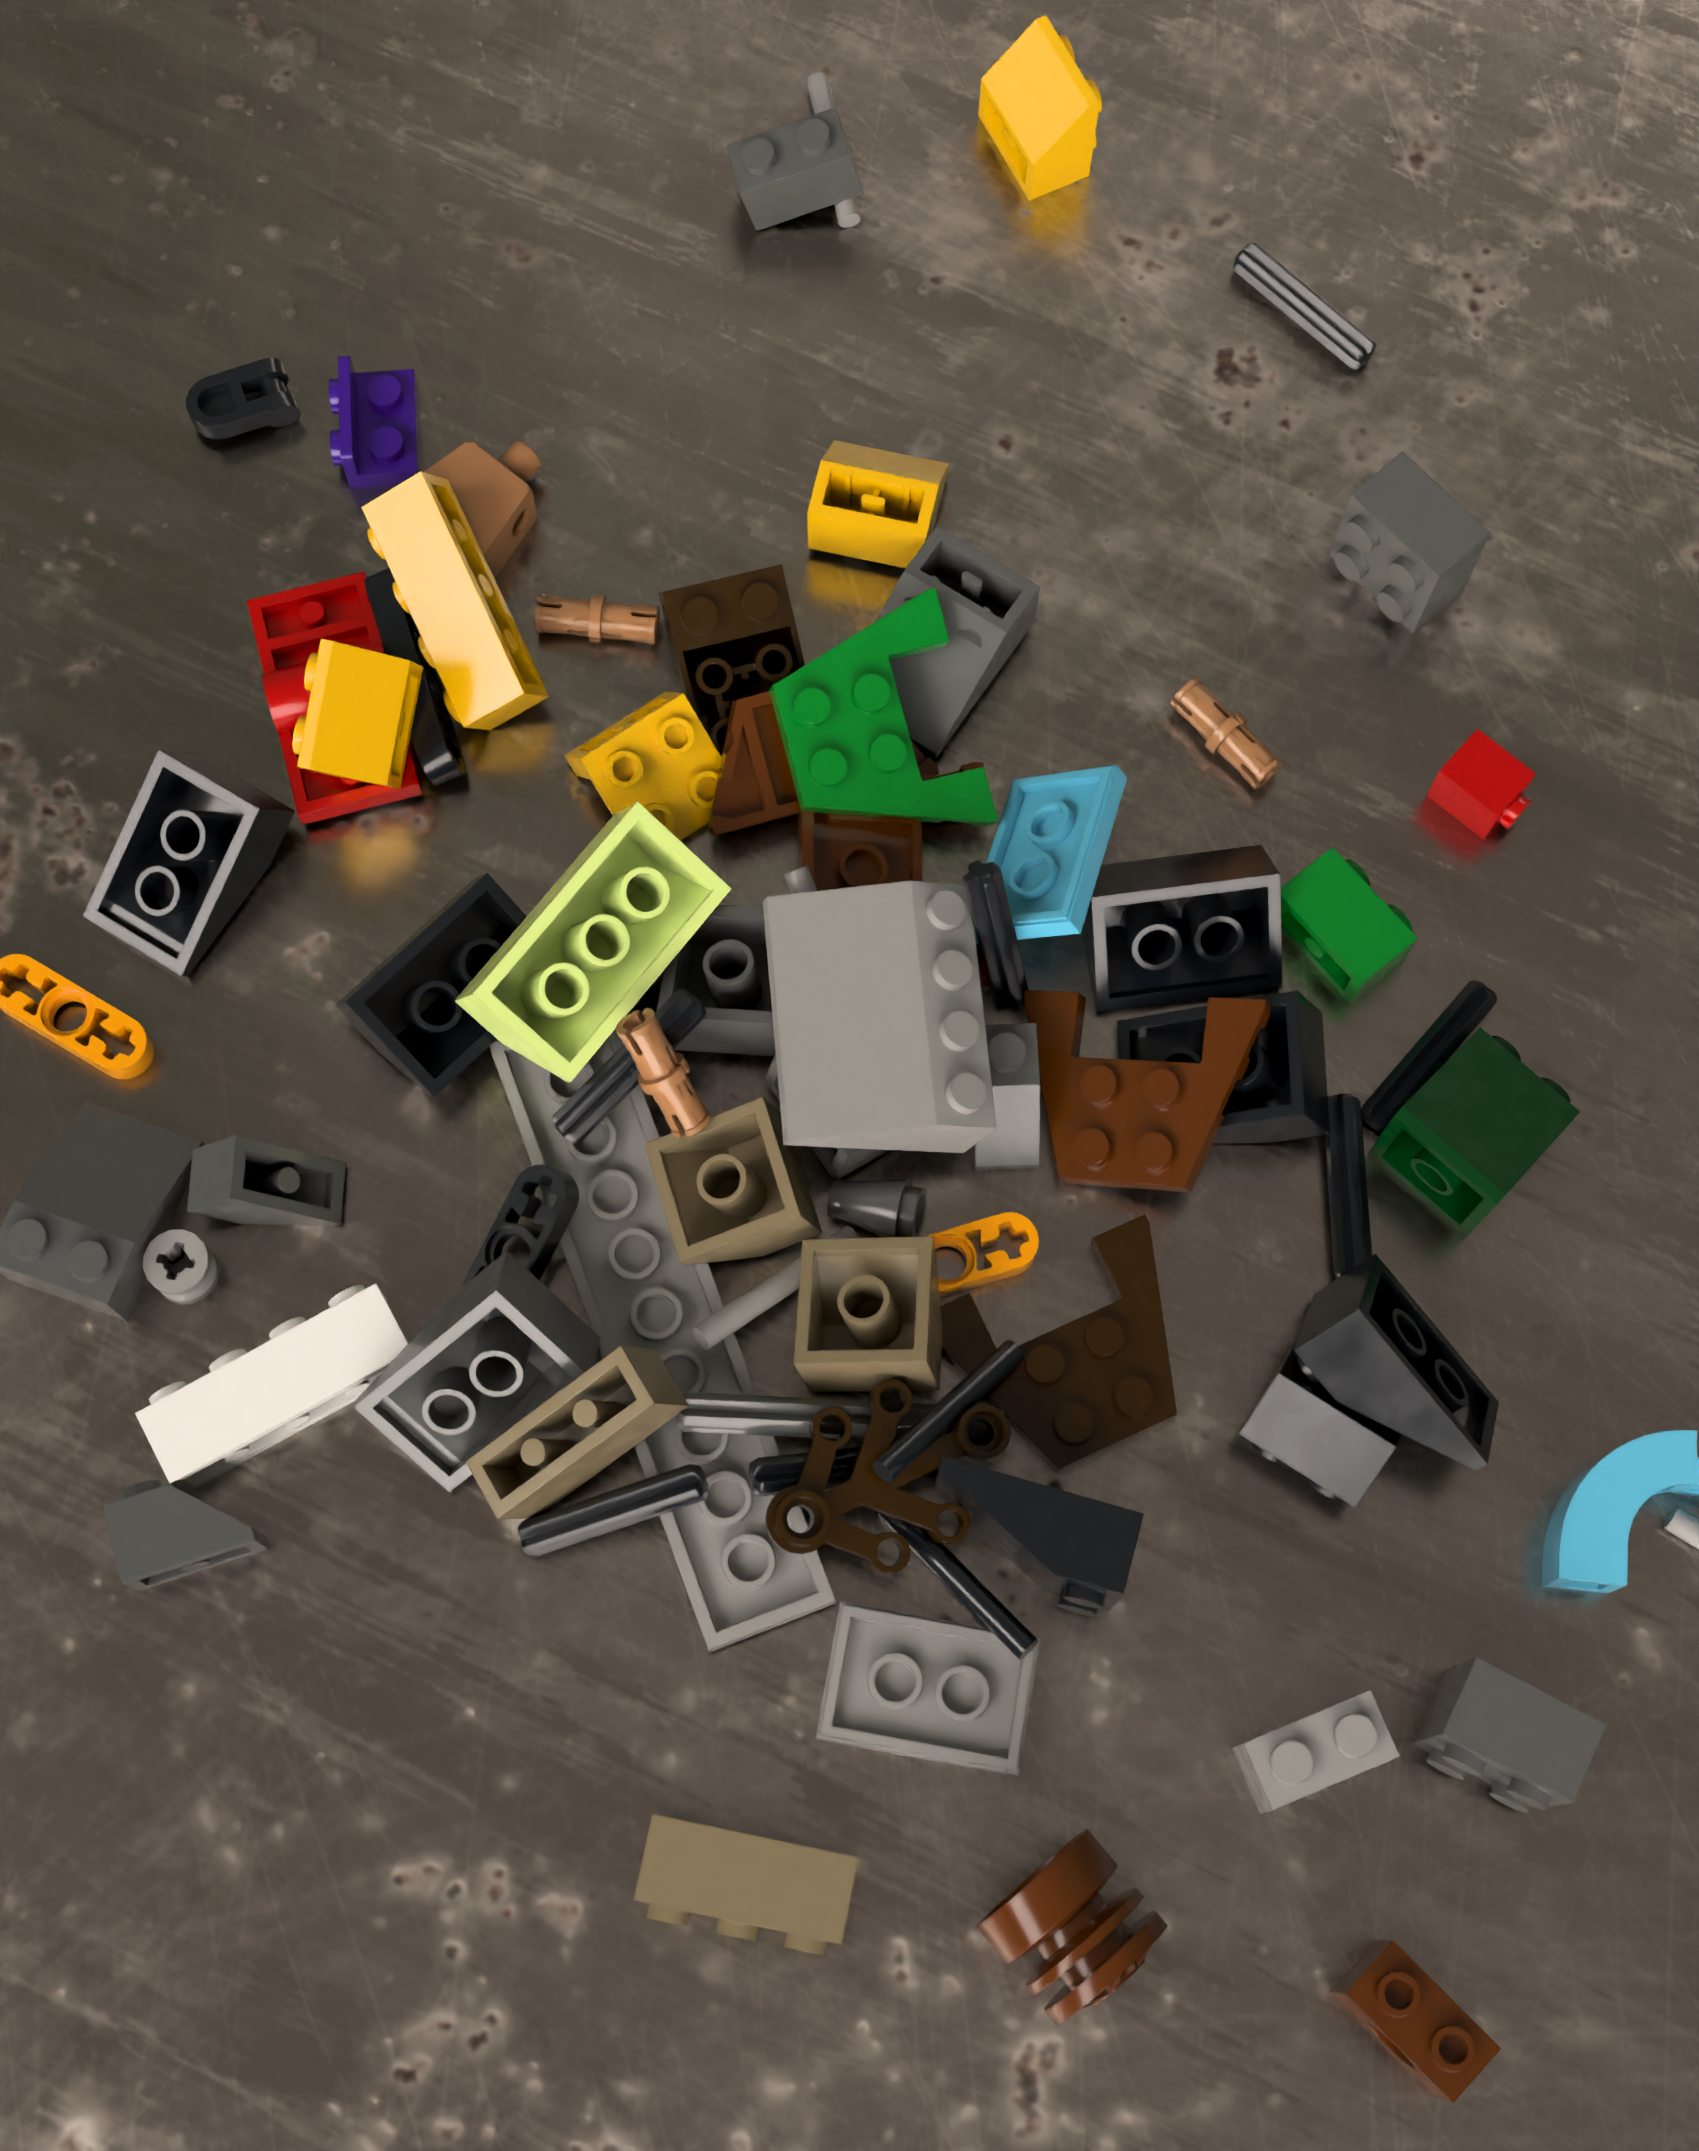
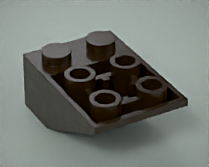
M782 564L658 593L683 693L721 757L732 701L768 692L772 685L805 666Z

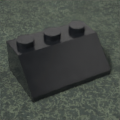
M1263 845L1101 865L1082 928L1097 1012L1282 988L1280 872Z
M488 873L481 875L465 886L344 996L336 1006L379 1053L429 1096L434 1098L497 1039L460 1007L455 1000L527 916Z

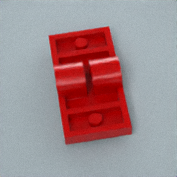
M365 571L246 600L264 672L262 673L264 691L279 735L297 814L302 825L423 795L410 743L400 789L331 776L297 767L299 754L293 752L292 742L295 725L300 716L307 715L311 691H307L304 685L305 669L311 653H318L321 639L386 654L366 592L364 579L367 576Z

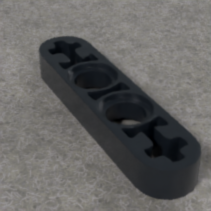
M386 568L366 577L364 584L385 653L410 660L423 667L411 737L426 775L437 786L466 773V765L450 713L444 702L443 691L436 669L429 665L419 649L418 638L421 635L411 614L407 613L398 603L392 588L395 579L390 568Z

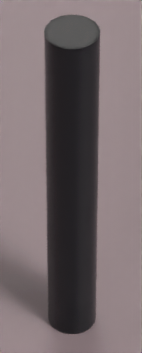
M1005 1340L872 1462L875 1473L887 1483H891L951 1428L967 1409L978 1403L1024 1360L1022 1349L1015 1342Z
M879 1512L878 1517L893 1532L902 1535L907 1540L910 1549L1019 1660L1024 1658L1036 1646L1039 1640L944 1544L935 1542L929 1536L926 1529Z

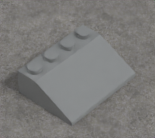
M902 881L767 896L763 900L783 1145L965 1153L997 1128L974 923L964 885Z

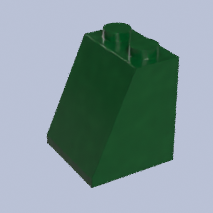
M1480 1027L1394 1115L1369 1153L1467 1237L1565 1130L1580 1111L1571 1104L1568 1093L1558 1083L1549 1078H1540L1523 1064L1520 1054L1513 1045L1499 1036H1490Z

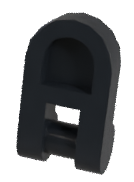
M277 358L258 360L205 377L191 387L186 397V409L194 427L205 437L213 439L233 437L267 425L285 427L296 422L301 415L296 397L286 390L289 378L285 366ZM256 391L264 395L247 401L245 395Z

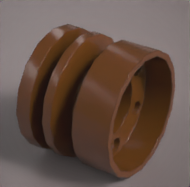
M1087 1828L1037 1868L977 1924V1928L1006 1964L1018 1960L1035 1948L1044 1958L1025 1985L1032 1996L1041 1992L1056 1979L1060 1978L1065 1985L1044 2008V2011L1056 2025L1067 2020L1076 2012L1098 2005L1119 1988L1145 1962L1144 1958L1151 1946L1168 1927L1155 1910L1145 1915L1128 1928L1123 1920L1144 1898L1136 1887L1125 1891L1108 1903L1102 1897L1099 1891L1112 1877L1118 1865Z

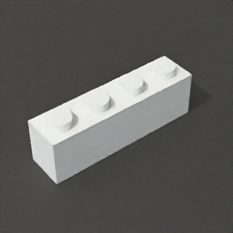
M375 1283L366 1289L363 1285L347 1288L330 1299L328 1302L329 1309L307 1321L305 1317L290 1319L274 1328L269 1333L271 1340L249 1352H246L245 1349H237L224 1354L211 1363L209 1366L211 1372L188 1385L185 1381H179L155 1392L149 1398L151 1405L136 1412L135 1415L169 1483L188 1493L356 1401L366 1388L410 1343L391 1305L378 1285Z

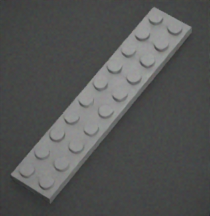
M616 1030L611 1033L572 1082H566L505 1046L499 1040L493 1042L489 1048L532 1166L547 1165L564 1170L574 1178L578 1186V1206L560 1240V1244L591 1329L600 1337L599 1351L602 1359L619 1346L652 1349L657 1351L682 1394L695 1392L758 1396L734 1333L708 1350L703 1349L693 1335V1327L722 1309L724 1305L708 1263L686 1266L679 1263L644 1145L660 1138L640 1084L580 1143L573 1144L556 1130L552 1121L553 1115L624 1044ZM539 1184L546 1205L552 1207L556 1202L557 1196L551 1193L550 1186ZM676 1415L634 1446L646 1479L688 1464L699 1465L705 1473L709 1487V1495L705 1500L659 1516L709 1653L836 1603L817 1550L805 1554H793L779 1548L770 1538L765 1523L767 1507L775 1495L759 1497L754 1495L751 1490L749 1479L750 1463L759 1457L780 1455L774 1436L683 1432L679 1429ZM799 1506L793 1507L787 1516L788 1525L793 1531L803 1533L808 1528L804 1515Z

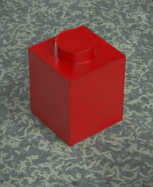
M1477 728L1439 770L1426 796L1484 841L1498 824H1501L1507 830L1510 829L1528 808L1532 800L1525 796L1524 793L1536 776V773Z

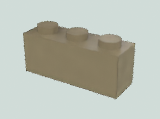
M619 1346L468 1459L466 1464L497 1519H529L545 1513L689 1405L684 1400L682 1393L656 1350Z
M652 1814L634 1900L649 1903L646 1917L649 1919L688 1927L690 1913L718 1918L715 1933L757 1941L759 1927L787 1933L784 1944L785 1948L825 1956L828 1942L843 1943L859 1857Z

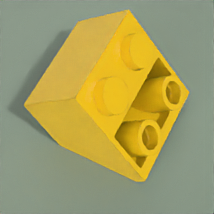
M1045 15L1037 18L981 78L978 116L1029 201L1089 176L1093 149L1097 146L1095 133L1098 113L1102 111L1101 95L1095 82L1091 78L1085 79L1075 63L1074 51L1068 38L1065 35L1059 36Z
M834 440L820 461L807 511L808 548L906 568L934 531L949 470V463Z
M321 639L318 653H311L305 669L304 685L307 691H311L307 715L298 718L293 734V752L299 754L297 767L331 776L400 789L423 667L403 658Z

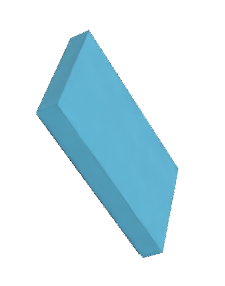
M1118 765L1013 779L986 863L994 862L1001 869L1017 940L1081 934L1127 781V776ZM974 926L976 944H979Z

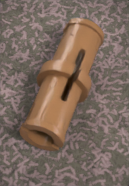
M538 594L537 604H540V606L536 605L535 631L537 633L546 632L589 637L588 640L591 643H602L603 638L630 640L649 644L657 643L658 636L655 632H659L660 607L658 605L649 606L606 601V596L592 595L590 600Z
M1195 677L1186 683L1176 693L1175 698L1171 700L1170 706L1186 719L1206 740L1205 747L1213 755L1219 753L1240 773L1254 790L1263 786L1278 771V768L1282 766L1284 761L1267 748L1246 726L1248 719L1239 711L1233 713L1212 693L1199 677Z
M645 1008L642 1013L640 1010H636L625 1016L617 1024L615 1030L637 1065L636 1067L640 1072L637 1080L643 1092L652 1095L655 1102L658 1103L674 1137H683L684 1131L681 1125L687 1137L700 1132L710 1122L711 1116L687 1075L690 1072V1067L683 1054L675 1052L671 1044H669L653 1009Z

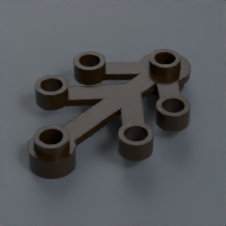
M897 1379L885 1380L877 1384L870 1392L869 1407L872 1411V1416L849 1481L824 1492L837 1448L848 1442L853 1431L851 1418L845 1411L836 1407L825 1408L816 1413L810 1421L809 1434L812 1444L797 1485L779 1491L771 1499L767 1507L765 1516L767 1532L779 1548L789 1553H810L825 1543L867 1559L869 1565L879 1573H896L902 1570L910 1559V1546L902 1535L896 1532H884L875 1535L836 1517L862 1505L926 1529L929 1536L937 1543L947 1545L960 1542L967 1536L970 1529L969 1515L962 1506L956 1503L939 1505L896 1488L938 1469L942 1456L955 1460L963 1456L973 1460H985L999 1455L1005 1450L1011 1437V1427L1008 1418L1000 1409L988 1404H980L967 1409L954 1424L953 1431L941 1436L891 1483H887L875 1473L872 1462L891 1446L899 1420L910 1411L913 1397L911 1390L904 1382ZM885 1388H892L901 1396V1407L896 1413L887 1412L881 1406L880 1394ZM825 1416H833L841 1423L842 1433L836 1441H828L820 1433V1422ZM973 1421L982 1422L988 1429L989 1437L983 1446L973 1444L968 1437V1428ZM795 1506L804 1508L810 1515V1525L803 1533L793 1531L787 1522L788 1513ZM945 1510L954 1513L959 1523L957 1532L951 1537L942 1534L937 1526L938 1517ZM886 1539L893 1541L899 1549L898 1560L892 1566L884 1565L877 1556L879 1544Z

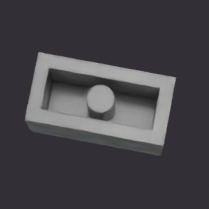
M1371 1690L1232 1748L1260 1814L1280 1808L1400 1757Z

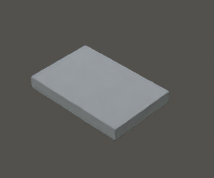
M840 1601L816 1739L1019 1776L1040 1637H1036L1039 1640L1036 1646L1024 1658L1019 1660L989 1628Z

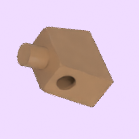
M515 441L497 460L474 442H465L424 471L425 473L449 480L494 579L530 530L537 517L533 491L526 482L541 468V462L536 454L520 441Z

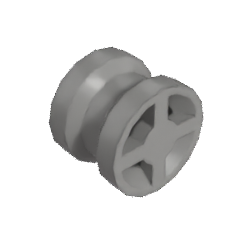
M184 1229L169 1230L159 1234L149 1243L143 1255V1270L147 1280L168 1300L175 1303L193 1304L203 1300L214 1290L218 1282L220 1266L215 1254L196 1234ZM182 1252H185L183 1259L175 1264L169 1263V1261L173 1262L176 1258L180 1257Z

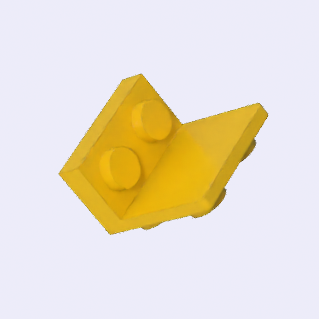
M663 692L564 755L576 776L592 781L612 816L638 801L680 841L709 823L722 757L684 693Z

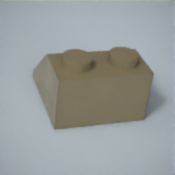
M764 1097L711 1117L707 1126L692 1136L687 1137L683 1128L684 1135L682 1138H676L670 1133L644 1144L679 1263L683 1266L765 1256L823 1233L795 1146L783 1145L781 1112Z
M933 1236L802 1240L794 1365L809 1391H872L877 1384L888 1379H897L904 1382L911 1391L940 1390L942 1318ZM885 1388L883 1391H896V1390H894V1389H892V1388Z

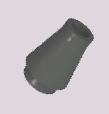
M835 1179L829 1192L827 1214L828 1217L842 1219L885 1238L918 1237L925 1216L926 1190L913 1187L910 1179L875 1181Z

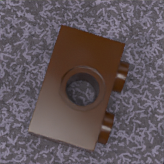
M1376 1940L1330 1991L1435 2098L1454 2103L1501 2049L1393 1940Z

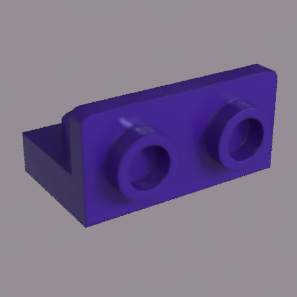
M338 356V378H329L328 383L333 415L339 414V430H330V450L333 465L343 466L350 489L397 486L421 471L418 385L414 369L355 373L351 356Z

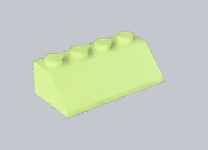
M637 801L612 816L456 998L455 1002L502 1044L566 1082H572L616 1029L620 1020L631 1011L729 893L731 888Z

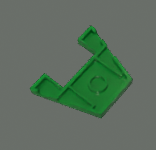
M935 588L925 590L772 685L769 693L801 811L876 818L881 816L916 818L917 821L934 823L950 821L970 823V826L979 827L990 826L998 821L984 767L926 781L921 779L889 660L944 648L950 642Z

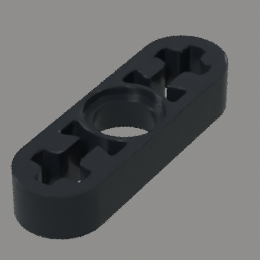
M534 1165L525 1169L517 1177L461 1288L501 1256L505 1243L517 1235L525 1238L530 1248V1257L525 1268L540 1281L578 1206V1186L569 1173L547 1165ZM539 1184L550 1186L551 1193L557 1196L556 1202L552 1207L541 1206L542 1201L534 1195ZM520 1217L531 1218L533 1223L543 1225L542 1232L540 1233L532 1227L518 1224Z

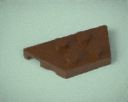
M769 691L732 701L708 825L710 836L724 834L800 812L801 808ZM911 740L920 776L933 773L934 776L938 775V768L930 757H925Z

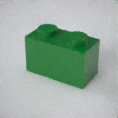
M1333 847L1281 887V930L1349 1004L1401 964L1418 939L1412 932V925L1407 916L1395 905L1386 904L1370 887V881L1365 871L1355 861L1344 859Z

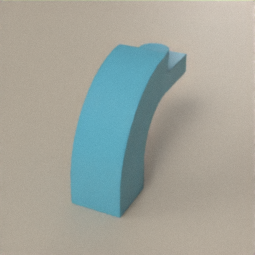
M1697 1430L1661 1431L1631 1440L1596 1460L1570 1483L1554 1508L1547 1526L1542 1557V1587L1611 1593L1627 1586L1629 1532L1633 1519L1640 1507L1651 1496L1660 1494L1699 1496Z

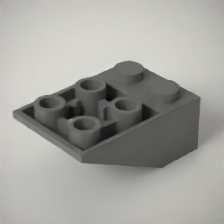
M939 526L935 528L906 567L876 621L925 590L936 589L950 642L944 648L889 660L910 739L916 746L934 757L939 755L1035 622L1040 586Z

